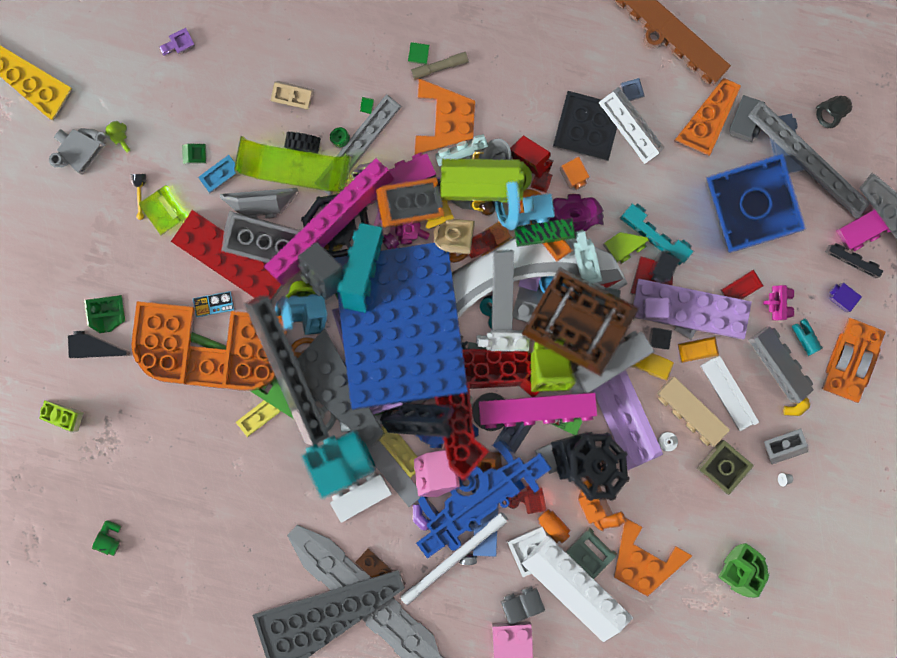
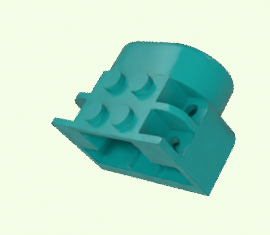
M356 430L338 438L333 435L323 440L324 444L321 446L315 444L305 449L306 453L301 456L321 499L356 483L376 470V465L367 445L359 438L358 431Z

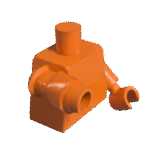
M585 480L584 483L590 488L591 484ZM600 486L597 492H603ZM580 490L578 500L589 524H594L599 530L604 531L605 528L620 527L626 522L622 511L615 514L612 513L606 499L589 501Z

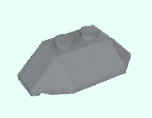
M288 188L220 194V198L239 214L254 218L265 215V218H276V214H281L297 196L298 189Z

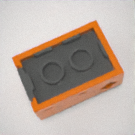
M437 178L378 188L376 194L383 228L435 220L443 217L444 211L441 209L443 206L439 186H437Z

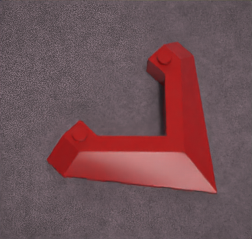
M462 349L468 393L435 398L436 406H452L454 409L448 421L453 433L450 437H443L449 468L461 479L465 480L489 452L487 448L474 438L470 389L520 386L531 397H536L540 391L531 392V353ZM445 413L438 415L439 418H442Z

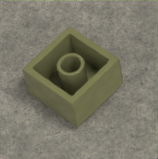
M720 440L697 469L724 493L730 495L754 465L725 440Z

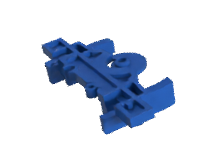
M501 439L492 446L502 454L508 464L498 470L492 467L485 472L476 466L466 478L470 481L469 486H465L463 479L459 477L460 487L458 488L464 492H469L475 488L477 483L475 476L478 474L479 488L474 494L462 495L456 491L458 488L450 491L452 496L445 501V508L440 513L427 497H421L418 502L426 516L431 520L427 524L431 532L416 542L426 558L428 559L445 545H448L452 551H455L462 545L458 536L465 531L471 532L473 530L470 527L471 521H476L480 525L484 517L498 508L499 502L501 507H508L510 500L507 497L512 498L525 488V485L520 480L521 478L526 480L534 493L537 492L539 485L536 483V480L552 469L543 455L539 453L530 461L524 463L520 457L516 458L509 445Z

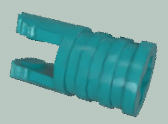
M806 318L800 321V325H792V329L801 342L802 347H804L807 356L823 348Z

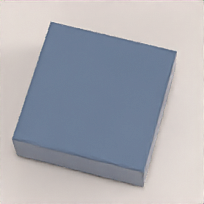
M640 78L621 83L622 91L629 101L645 96Z

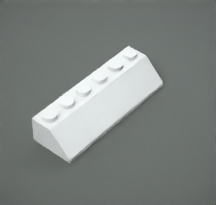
M548 535L521 563L603 642L621 632L633 619L618 602Z

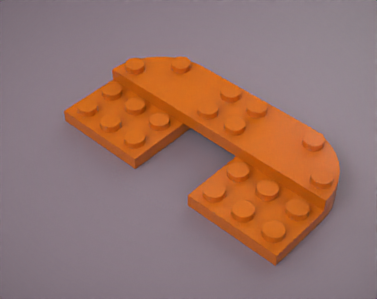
M137 301L132 334V353L136 363L151 378L167 383L241 391L261 389L276 379L248 313L231 311L226 350L190 346L194 307ZM278 316V319L284 330L282 316ZM287 329V330H284V333H285L286 337H287V331H288V329Z

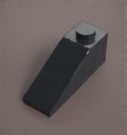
M73 331V335H68L69 358L130 356L129 351L93 335L85 334V331Z

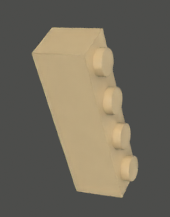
M671 377L657 392L660 396L658 400L664 406L669 405L674 409L672 413L679 420L683 418L687 422L686 427L693 433L697 431L701 435L699 439L706 446L711 445L715 447L730 431L677 378Z

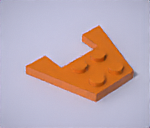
M419 79L418 98L437 99L435 137L416 136L415 155L455 145L462 141L473 140L475 100Z
M626 518L614 578L648 597L687 562L692 555L675 546L667 561H662L633 544L643 527Z

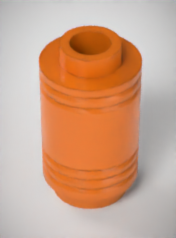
M546 510L538 518L539 524L556 543L559 541L563 543L570 537L568 533L571 530L553 510Z

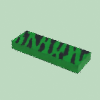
M569 218L517 226L515 229L516 245L520 247L575 239L573 220Z

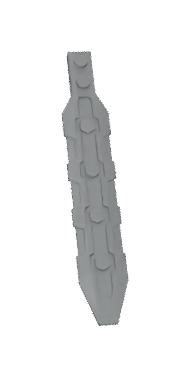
M296 525L287 535L303 567L318 581H322L330 590L371 578L364 570L358 568L331 539L299 525ZM393 597L362 619L366 622V626L375 634L381 636L401 658H444L439 653L434 635L421 623L416 622L401 608V604Z

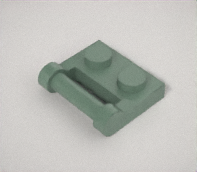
M589 527L566 553L588 575L595 579L617 556V553L614 550L611 551ZM587 539L606 556L603 561L584 543Z

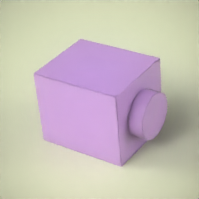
M645 298L643 300V320H667L669 315H672V303H669V298Z

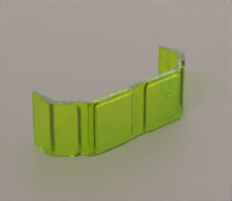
M241 136L234 172L265 181L323 191L341 192L347 185L352 157L345 153L344 157H332L268 146L247 140L244 136Z

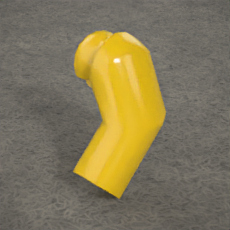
M806 397L796 406H784L783 415L801 416L810 408L809 399Z

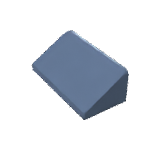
M516 422V426H504L494 443L501 439L504 440L515 454L533 425H524V422Z

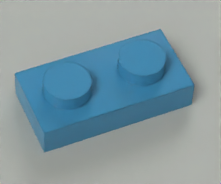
M228 155L198 178L208 192L211 193L241 170L231 156Z

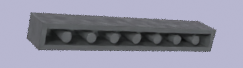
M260 295L244 303L304 442L309 445H315L330 436L269 296Z

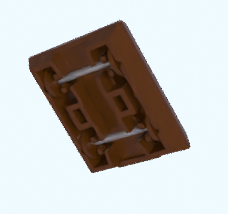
M559 267L532 313L522 335L601 377L639 308ZM583 291L590 293L591 297L582 294ZM597 297L605 301L604 305L610 310L602 307L600 303L594 299ZM558 338L565 343L561 345L555 342V340ZM568 345H570L574 348H577L578 351L574 352L568 349L567 347Z

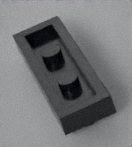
M837 243L827 247L825 253L874 278L881 277L883 270L879 269L880 265L872 261L868 263L862 260L863 257L854 252L850 254L845 251V247Z

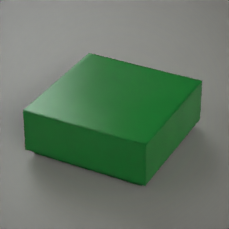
M411 42L408 62L426 65L430 45Z

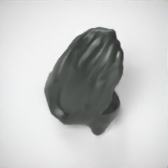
M835 96L820 103L816 107L818 121L826 128L836 127L841 119L851 112V99L846 96ZM824 109L834 117L833 123H827L822 118V111Z

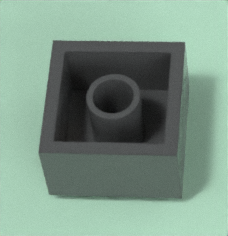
M315 242L298 255V266L301 271L300 277L306 284L309 283L318 296L322 295L327 300L338 291L340 280L343 281L342 266Z

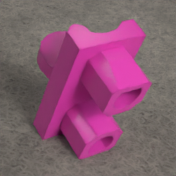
M787 285L772 286V293H769V301H763V305H769V312H772V320H787V318L794 317V308L787 307V299L794 298V289L787 288Z

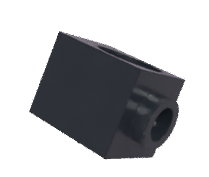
M651 328L649 336L651 347L669 350L672 330Z

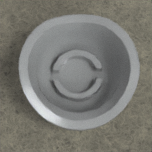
M493 139L487 143L488 147L481 150L484 154L479 155V159L511 160V149L506 141Z

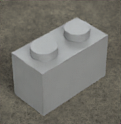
M802 429L764 441L771 464L808 452V445Z

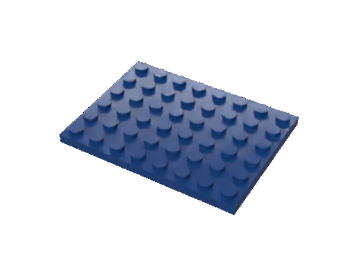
M435 243L380 251L378 261L374 260L376 262L374 278L370 277L371 294L370 297L366 296L365 298L367 305L366 313L344 309L341 294L337 291L351 409L355 410L468 393L449 252L441 250ZM348 256L333 258L342 266L343 274L344 265L349 262Z

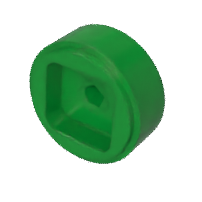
M342 127L335 128L330 134V141L336 147H344L350 140L349 133Z

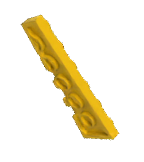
M0 45V77L45 116L54 121L71 93L72 88Z

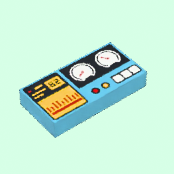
M231 291L193 298L196 317L234 310Z

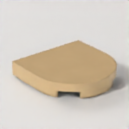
M449 219L445 223L437 225L434 229L435 244L446 252L470 254L475 221Z

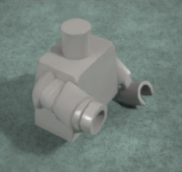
M81 128L78 131L73 129L69 135L60 129L54 138L61 145L57 149L58 153L50 155L49 162L53 167L57 168L70 164L76 172L82 175L101 149L106 146L104 139H110V136L95 129Z

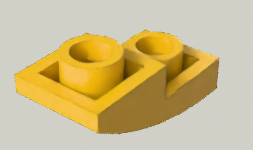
M651 353L630 367L668 380L674 362Z

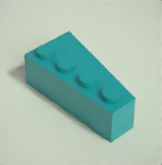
M360 223L358 230L354 231L353 247L350 246L348 251L349 262L348 264L345 263L343 268L344 279L343 281L340 280L338 285V292L341 294L344 309L364 313L367 311L365 298L366 296L370 297L371 294L370 277L374 278L376 262L374 260L378 261L384 238L382 227Z

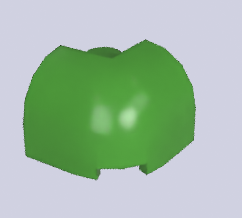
M743 543L736 546L724 560L726 564L718 578L730 585V589L749 598H756L760 596L770 573H768V566L765 562L766 558L748 544Z

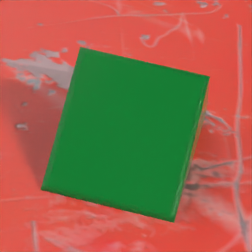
M362 97L360 112L371 114L374 100Z

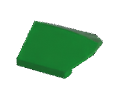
M122 295L84 300L87 326L98 333L112 332L125 321Z

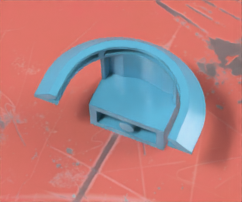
M517 182L506 183L509 204L507 216L503 203L494 201L498 219L508 230H515L517 226L530 224V220L534 224L549 222L548 218L554 217L551 194L524 197V213L519 214Z
M312 294L308 297L292 296L289 298L282 296L275 306L277 316H282L284 330L289 328L292 330L293 322L301 321L304 335L320 334L325 328L327 310L325 299L322 295Z

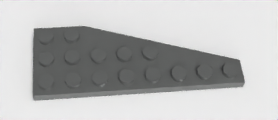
M400 570L253 614L266 658H309L316 651L323 648L330 641L337 638L365 616L404 590L405 585Z

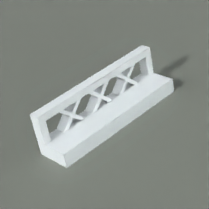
M617 87L599 102L644 164L665 148L620 87Z
M715 356L700 365L739 431L759 423L720 356Z

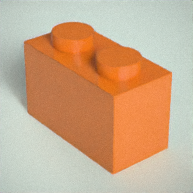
M579 157L563 164L559 169L569 189L575 188V190H578L587 184L589 175Z

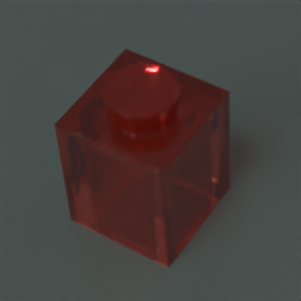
M490 229L473 236L469 254L471 259L498 246L495 236Z

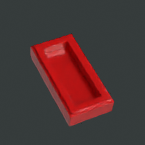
M752 270L721 289V292L727 297L743 299L764 285L756 272Z

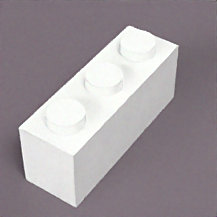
M374 473L366 478L367 482L360 485L358 482L349 487L350 492L346 494L340 492L332 497L334 501L330 502L341 523L392 494L381 474L377 476Z

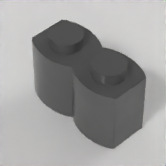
M529 586L522 589V593L519 595L511 593L503 597L504 600L501 601L509 625L545 611L537 588Z

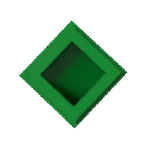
M188 143L182 146L183 164L206 163L205 144Z

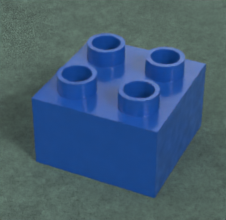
M783 154L706 177L729 253L806 229Z

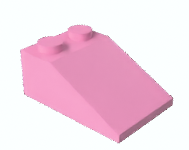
M516 622L510 625L509 623L492 624L494 658H533L531 622Z

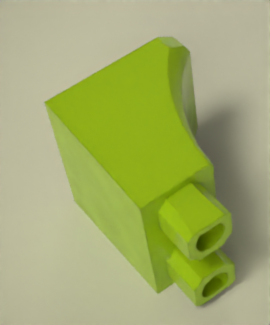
M560 339L555 340V342L561 345L564 344V342ZM534 342V351L531 353V392L570 391L576 384L570 360Z

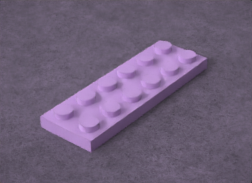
M638 279L633 305L638 307L639 311L635 318L643 319V300L645 298H669V303H672V315H669L667 320L648 321L742 340L745 339L752 301Z

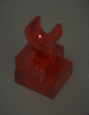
M551 166L540 178L536 175L534 176L530 188L547 193L553 176L549 174Z

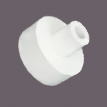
M664 432L659 436L658 444L664 451H673L678 445V439L675 434Z

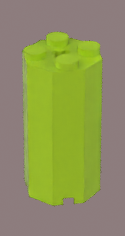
M442 159L441 200L508 201L506 183L517 182L519 200H523L524 162H520V160Z

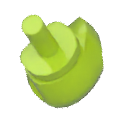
M113 121L106 126L105 133L110 136V139L116 145L120 143L127 153L130 151V148L124 141L127 138L125 135L127 127L124 123Z

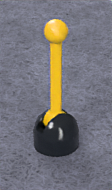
M131 174V182L137 187L138 214L136 217L138 220H142L144 214L142 213L141 187L146 183V174Z

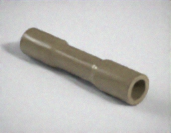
M462 52L432 64L413 68L411 71L414 80L450 67L453 68L469 63L466 52Z

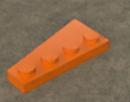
M723 78L674 141L710 156L741 85Z

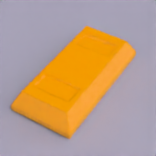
M716 337L678 344L681 363L719 355Z

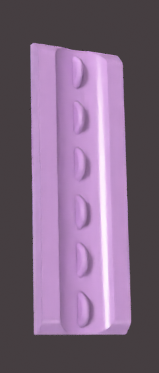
M626 370L592 390L595 393L596 400L615 442L624 451H627L628 470L663 455Z

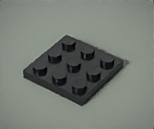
M567 91L553 147L609 161L617 127L599 104L601 99Z

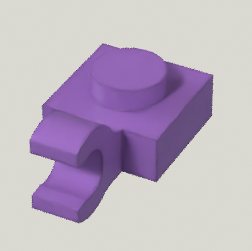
M184 28L169 35L171 41L161 45L159 48L163 56L173 50L180 54L194 47L195 44L187 29Z

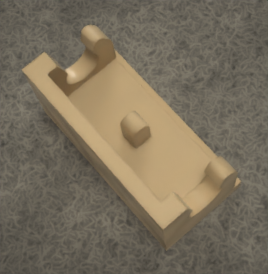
M276 81L274 82L270 101L308 110L311 105L314 89Z

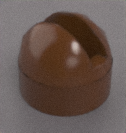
M493 201L479 205V208L484 209L482 214L486 216L492 215L495 211Z

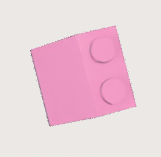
M446 450L425 453L414 459L418 496L439 497L460 487L459 476L449 468Z

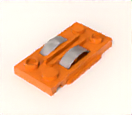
M848 318L843 333L838 336L827 365V376L822 390L859 403L864 388L867 387L886 331Z

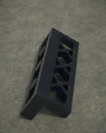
M403 404L402 406L384 411L380 421L387 433L450 437L453 430L448 421L454 409L452 406ZM393 410H400V411L394 413L393 415H391V413H392ZM415 411L414 413L405 416V414H407L408 412ZM426 412H431L424 417L420 416ZM441 413H445L442 418H436Z

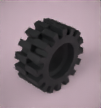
M288 131L284 148L298 152L318 154L321 138L310 134Z

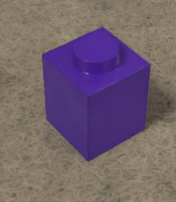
M840 283L839 285L835 284L830 290L831 296L828 299L847 313L852 311L862 296L845 283Z

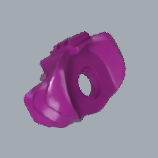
M568 194L567 199L555 198L552 201L554 217H549L548 220L556 221L572 218L575 238L576 231L583 230L586 232L593 225H604V215L602 213L604 210L593 197L581 199L580 194Z

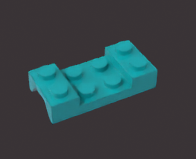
M632 203L619 219L641 236L647 237L648 242L661 252L663 251L680 259L679 266L682 263L684 264L694 252L690 249L692 246L687 241H680L679 239L671 244L672 240L668 236L658 234L655 231L657 228L650 222H643L648 216L645 214L646 210L641 205H634Z

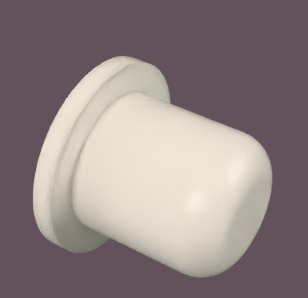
M780 473L778 482L781 486H786L793 482V476Z

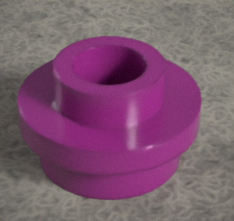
M391 233L384 234L383 244L388 250L397 248L399 245L397 239Z

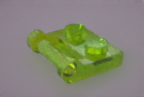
M167 185L138 203L160 236L188 217L186 211L183 212L170 194V189ZM161 196L165 198L177 215L176 218L172 219L158 198Z

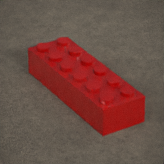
M192 210L171 242L252 297L256 298L260 295L269 296L272 303L283 286L264 267L267 263L222 251L224 230Z

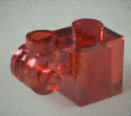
M528 485L526 490L520 491L514 497H507L510 500L508 507L511 509L517 508L519 502L525 503L527 514L547 511L542 487H539V490L534 493Z

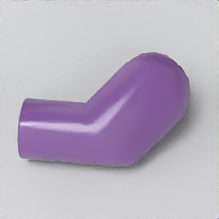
M414 504L413 522L421 530H429L427 524L431 520L426 519L422 515V508L419 504Z

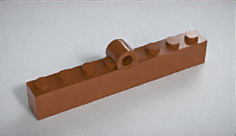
M615 0V3L620 8L624 9L625 7L630 12L631 18L637 22L639 20L644 24L643 27L647 31L644 35V43L647 47L657 48L661 44L665 47L668 45L678 59L682 58L687 62L686 65L693 72L697 71L702 75L701 79L709 85L711 83L714 86L731 67L727 61L657 0ZM650 35H657L658 40H652Z

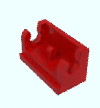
M524 135L510 147L513 160L524 162L529 167L531 173L539 178L552 164L548 160L551 156L550 151Z

